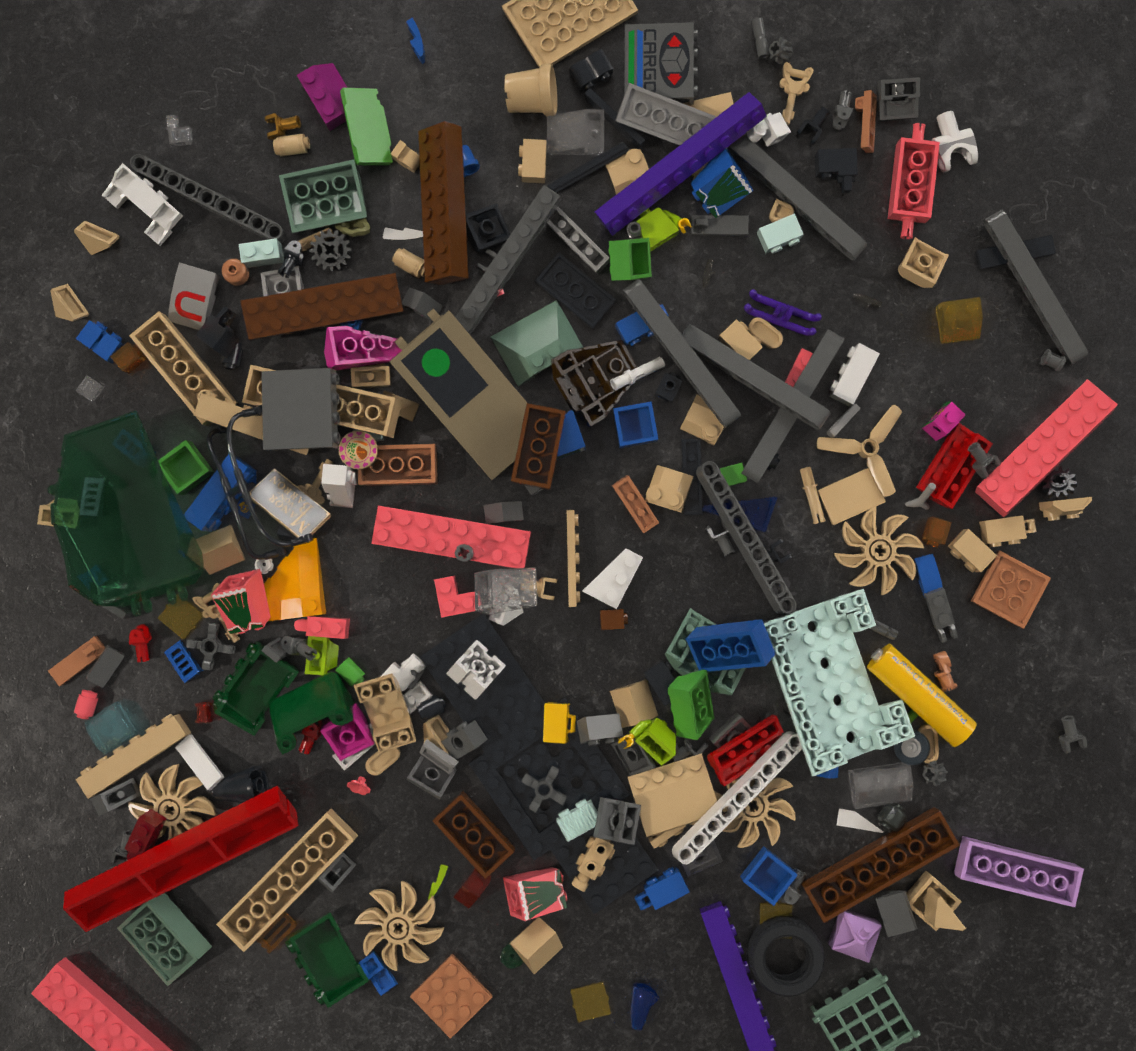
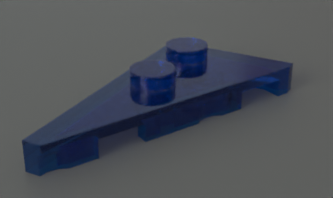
M778 497L738 501L752 527L765 533ZM723 503L726 509L730 508L729 503ZM713 504L703 506L702 511L719 516ZM734 517L733 522L739 524V520Z

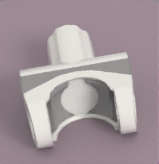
M953 111L938 115L937 121L942 136L932 138V141L940 142L937 162L940 170L943 173L950 171L951 153L956 152L962 154L970 165L976 164L978 161V151L972 129L968 128L959 131Z

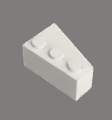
M323 464L321 484L325 493H329V495L327 494V499L330 500V506L353 508L355 485H358L357 470L343 465Z
M624 549L582 591L617 609L643 557L628 549Z

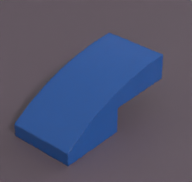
M411 18L406 21L407 27L414 37L410 44L414 53L423 64L425 63L424 45L419 29L414 19Z
M933 554L914 558L913 561L919 576V584L923 595L943 587Z
M375 951L359 962L368 980L372 981L380 996L398 984Z

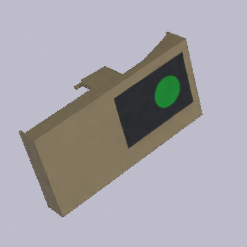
M433 308L427 313L433 321L429 327L409 344L401 336L395 341L402 351L391 359L390 363L488 477L493 480L515 461L527 402L454 315L448 310L444 315L440 316Z

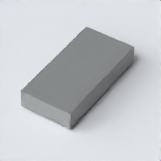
M857 404L850 406L827 431V435L830 438L835 437L860 410V407Z
M428 739L424 742L420 754L451 775L458 761Z

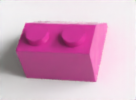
M357 703L354 704L353 721L341 726L333 724L329 717L322 721L320 731L340 761L374 745L367 719Z

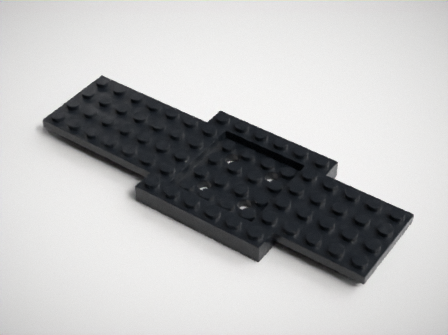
M483 613L420 656V658L463 722L466 721L469 724L475 720L488 740L480 745L484 753L470 761L469 765L533 860L535 861L551 850L566 874L573 881L575 876L578 877L580 873L577 870L579 866L576 864L577 859L581 853L585 855L588 850L586 844L589 838L594 835L595 827L567 842L556 821V818L559 817L558 813L567 808L569 811L576 808L575 804L583 799H586V801L591 799L598 812L600 797L622 801L630 795V792L598 745L589 746L588 743L581 744L577 721L580 718L571 705H569V714L576 716L575 732L568 733L569 742L565 744L543 742L545 702ZM478 640L488 649L486 653L491 658L495 655L506 666L475 700L464 690L466 686L461 681L457 684L446 673L468 648ZM565 697L557 702L560 704H569ZM569 718L567 730H571V718ZM551 746H558L560 754L557 756L551 755L549 752ZM554 766L559 769V772L552 782L553 789L566 795V800L561 805L549 797L546 800L550 802V807L544 810L539 806L538 810L534 812L529 809V806L536 796L535 789L521 782L523 778L518 775V769L521 767L527 768L529 775L539 781L540 779H545L551 767ZM575 777L582 780V785L578 788L571 785V780ZM542 784L538 788L544 794L550 790L546 784ZM637 837L635 838L634 845L611 840L614 843L613 849H615V852L610 860L607 859L603 865L605 870L601 877L597 876L595 880L590 878L585 892L577 889L594 914L658 871V868ZM599 846L597 848V851L599 853H602L605 850L603 846ZM589 864L587 868L593 870L595 866L594 864Z

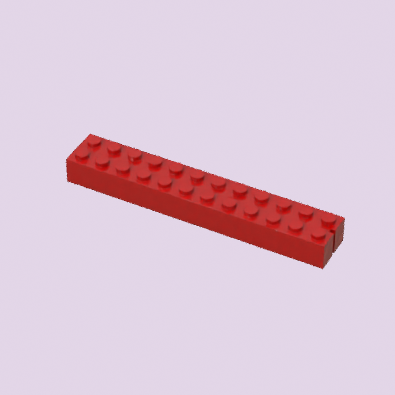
M275 786L65 891L63 910L87 932L297 827L296 809L288 799L286 800V796L281 789Z

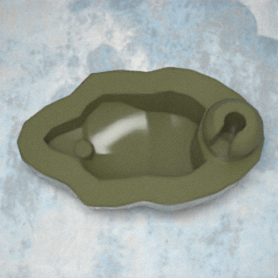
M367 218L335 224L336 229L341 234L352 237L366 235L371 230Z

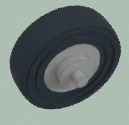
M913 730L915 737L894 745L896 756L907 765L923 763L930 753V743L927 737L916 730Z

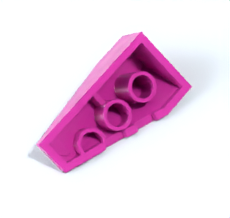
M349 326L328 327L326 331L324 354L327 368L333 370L388 363L402 351L395 343L397 339L389 336H379L371 334L369 331L355 330Z

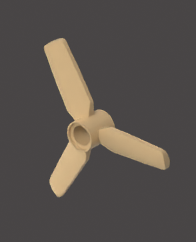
M892 405L870 432L869 439L862 443L855 439L819 437L816 443L817 449L852 455L859 453L861 457L867 458V467L883 497L890 496L896 490L885 463L877 452L879 444L884 441L902 411L898 406ZM865 444H869L872 447V453L865 451Z

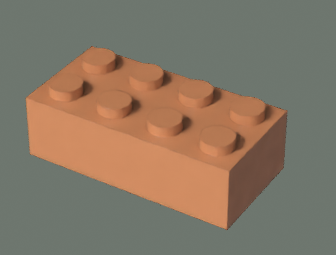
M435 444L377 445L378 455L375 462L370 467L358 469V485L438 484L437 446Z

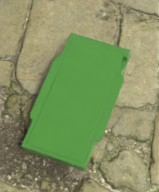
M342 88L340 93L356 165H390L393 163L390 151L391 140L384 107L380 105V100H377V89Z

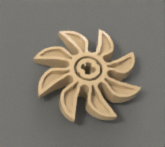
M876 507L869 509L863 515L860 528L867 535V540L859 536L846 521L844 522L842 527L844 541L848 546L860 547L862 552L861 554L854 555L834 553L835 558L840 564L849 568H856L864 561L867 562V567L849 583L850 585L862 587L871 584L876 579L877 567H880L882 575L881 595L890 592L897 582V573L890 565L892 561L911 580L914 579L916 567L913 559L909 555L897 554L896 549L899 547L924 548L922 542L912 534H900L894 540L890 538L896 528L909 517L904 515L888 517L882 522L881 534L878 535L876 532ZM878 545L879 549H883V553L878 554L875 552Z
M179 764L170 766L161 774L158 782L161 791L156 787L147 772L143 775L140 781V794L144 800L152 802L154 806L128 802L129 810L136 819L149 809H153L167 818L158 838L165 834L167 826L169 827V840L185 832L184 827L189 830L203 823L201 817L191 814L190 811L216 815L215 806L208 798L200 795L189 800L187 797L190 792L203 785L197 776L189 777L180 782L176 791L175 786Z
M774 777L753 799L757 805L756 808L750 809L748 804L722 832H735L739 829L742 822L747 820L745 832L737 847H748L757 841L760 835L757 822L763 821L771 846H773L779 839L780 825L775 818L768 815V812L773 810L794 821L795 812L786 800L782 798L768 800V797L776 792L791 788L793 785L786 779ZM738 778L726 785L728 790L738 781ZM755 779L750 781V787L755 784ZM714 791L718 801L723 795ZM741 793L737 794L738 797L736 798V801H738L741 798ZM728 807L723 808L722 811H728Z
M401 881V908L397 906L395 894L385 889H376L369 894L382 905L388 914L377 907H372L364 910L355 921V924L382 926L369 931L364 939L363 950L367 956L376 944L382 939H387L388 943L382 950V958L384 963L394 971H398V944L402 946L405 959L413 963H423L429 961L430 958L412 939H415L422 945L431 944L442 935L444 928L417 926V924H425L431 920L436 908L435 899L432 895L417 913H412L411 909L417 902V894L414 888L405 881ZM399 923L403 925L400 929L396 927Z

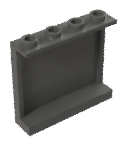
M318 368L262 371L263 450L338 449L340 434L337 432V424L340 422V416L337 412L339 394L337 393L336 385L339 384V376L336 370Z

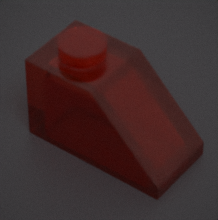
M474 867L453 898L469 909L488 886L492 876L489 875L485 879Z

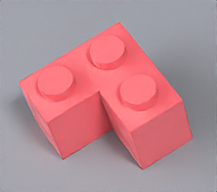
M455 576L434 579L441 618L481 610L478 591L459 594Z

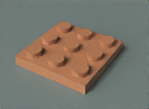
M999 550L996 552L997 556L989 565L971 602L1024 629L1051 578Z
M451 954L410 997L451 1039L492 998V994Z

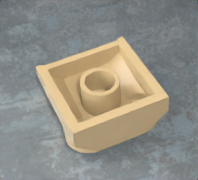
M631 149L626 154L605 165L616 195L649 170L641 149Z
M915 237L902 263L898 267V272L903 278L922 288H932L936 284L949 255Z
M696 395L680 427L681 430L701 438V440L713 446L724 428L699 395Z
M657 465L650 487L646 492L645 501L682 513L694 476Z
M1092 497L1039 502V507L1043 512V516L1048 517V521L1060 520V516L1067 515V519L1079 518V514L1083 513V509L1092 501Z

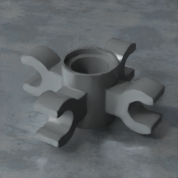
M209 623L207 639L203 641L190 639L186 643L187 648L200 649L205 655L202 669L213 670L215 654L219 652L235 653V645L222 644L217 638L220 624ZM210 641L215 645L212 652L207 647Z
M552 766L546 778L539 781L525 773L521 782L534 788L536 793L529 806L530 810L536 812L542 800L549 797L563 805L566 795L554 790L552 784L559 772L558 768ZM546 784L550 790L548 793H541L538 789L539 786Z

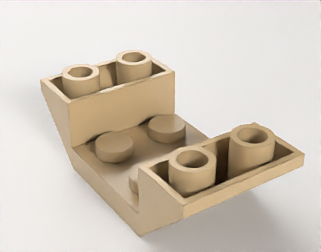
M392 673L354 685L360 703L364 704L371 722L373 738L379 753L416 742L407 704L399 682Z

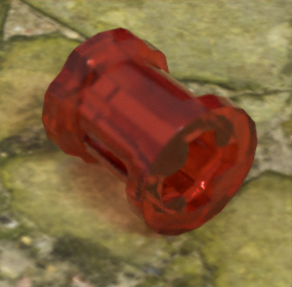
M212 702L195 703V707H197L195 723L213 722L210 709Z

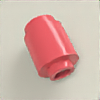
M82 690L81 694L78 695L74 713L77 714L78 718L88 720L89 717L94 716L98 702V693Z

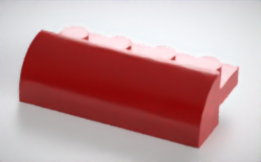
M958 423L951 430L916 488L923 492L930 483H934L936 489L928 498L946 508L953 509L976 472L972 468L976 460L968 451V447L977 442L985 453H988L993 443Z
M774 714L768 716L707 755L709 765L714 768L723 786L728 785L745 774L782 736L784 731L777 716Z

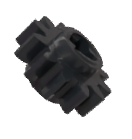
M1059 466L1058 471L1054 469L1041 482V485H1043L1042 491L1044 493L1048 492V498L1055 495L1057 501L1060 499V496L1067 499V493L1074 494V488L1077 487V481H1074L1076 475H1070L1069 468L1064 472L1062 466Z

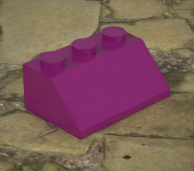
M334 64L313 65L297 74L298 79L329 131L345 123L346 116L340 90L348 87Z

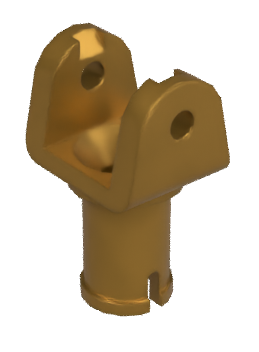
M275 113L265 116L267 123L276 124V130L267 133V138L270 140L286 136V130L301 127V121L297 115L284 119Z

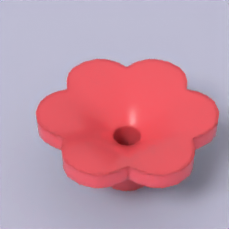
M360 776L357 781L351 780V782L347 783V787L354 793L366 795L371 791L367 784H365L366 779Z

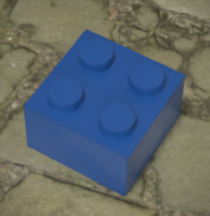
M652 402L613 408L619 448L658 441Z
M765 846L762 847L740 875L745 884L773 906L798 876L794 869Z

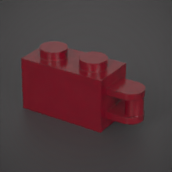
M149 809L138 818L124 848L129 851L127 860L154 847L167 820L166 817L153 809Z

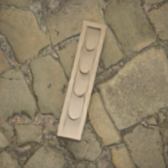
M567 510L569 607H576V603H580V591H576V583H580V572H576V564H579V553H575V545H579V534H575V526H579L578 514H574V510Z

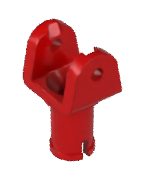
M144 624L138 625L129 634V645L135 646L137 662L150 660L147 644L152 637L148 627Z
M322 719L317 721L318 724L315 722L305 727L301 732L304 735L298 749L301 753L305 750L303 754H310L314 741L318 740L322 735L320 731Z

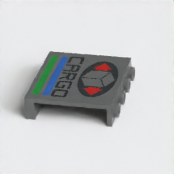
M694 22L625 24V92L628 84L631 83L670 99H690V105L694 104V98L697 97V85L694 86V79L698 77V67H694V60H698V48H694V42H698V30H694Z

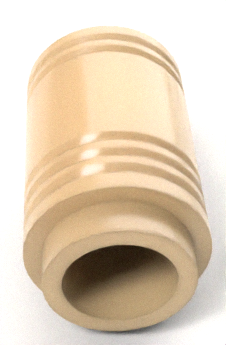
M304 134L277 137L273 140L275 154L280 155V157L307 153L308 149H310V141Z
M399 248L395 252L392 259L395 266L400 267L417 278L425 276L424 259L404 248Z

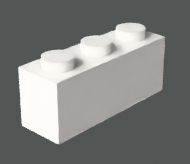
M860 343L855 347L852 346L847 354V357H849L847 363H843L838 371L841 374L837 381L834 380L829 390L832 392L829 397L849 407L852 406L880 353Z

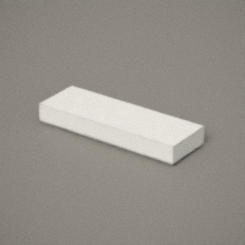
M189 734L175 747L207 790L211 791L224 778V775L193 735Z

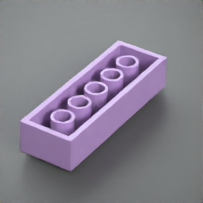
M962 836L954 874L962 880L1075 907L1084 869L1074 863Z

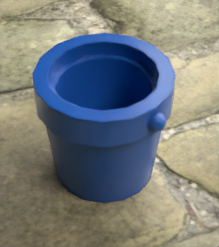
M463 145L464 177H467L477 172L480 165L469 146Z

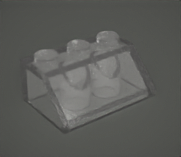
M902 762L848 770L854 809L912 801L913 778L911 765Z

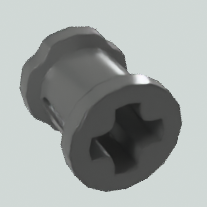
M1047 349L1041 357L1040 365H1048L1058 372L1063 368L1066 356L1056 355L1050 349Z
M466 544L457 546L455 557L458 560L467 562L473 558L474 552L472 547ZM462 548L469 550L467 558L459 555L462 552Z

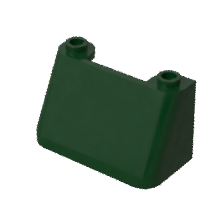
M334 672L326 673L275 698L271 702L269 710L276 744L282 755L295 748L297 742L294 735L295 732L327 716L333 724L340 726L353 721L354 700L338 674Z

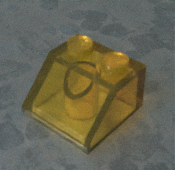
M980 297L941 302L936 306L941 344L980 338L983 319Z

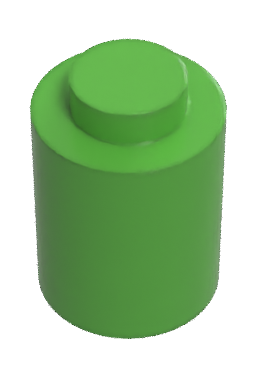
M350 657L335 670L351 687L365 680L363 677L365 673Z

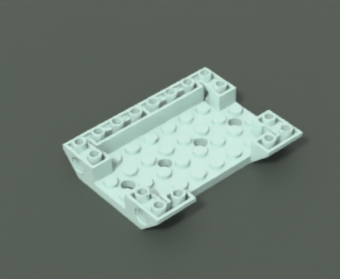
M864 589L826 600L764 623L776 653L772 658V662L812 776L848 763L847 760L875 749L882 750L915 737L902 699L878 705L853 632H860L876 626ZM810 621H812L815 624V630L813 632L809 631L808 629V623ZM822 658L828 661L826 669L822 668L820 664ZM835 695L841 698V703L838 706L833 701ZM848 732H851L854 736L851 743L846 739Z

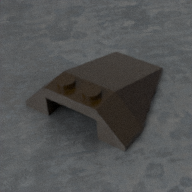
M623 340L570 349L551 359L553 379L570 409L573 410L574 415L589 427L606 418L609 411L631 386L628 384L615 391L610 384V380L624 374L626 370L631 371L637 368Z

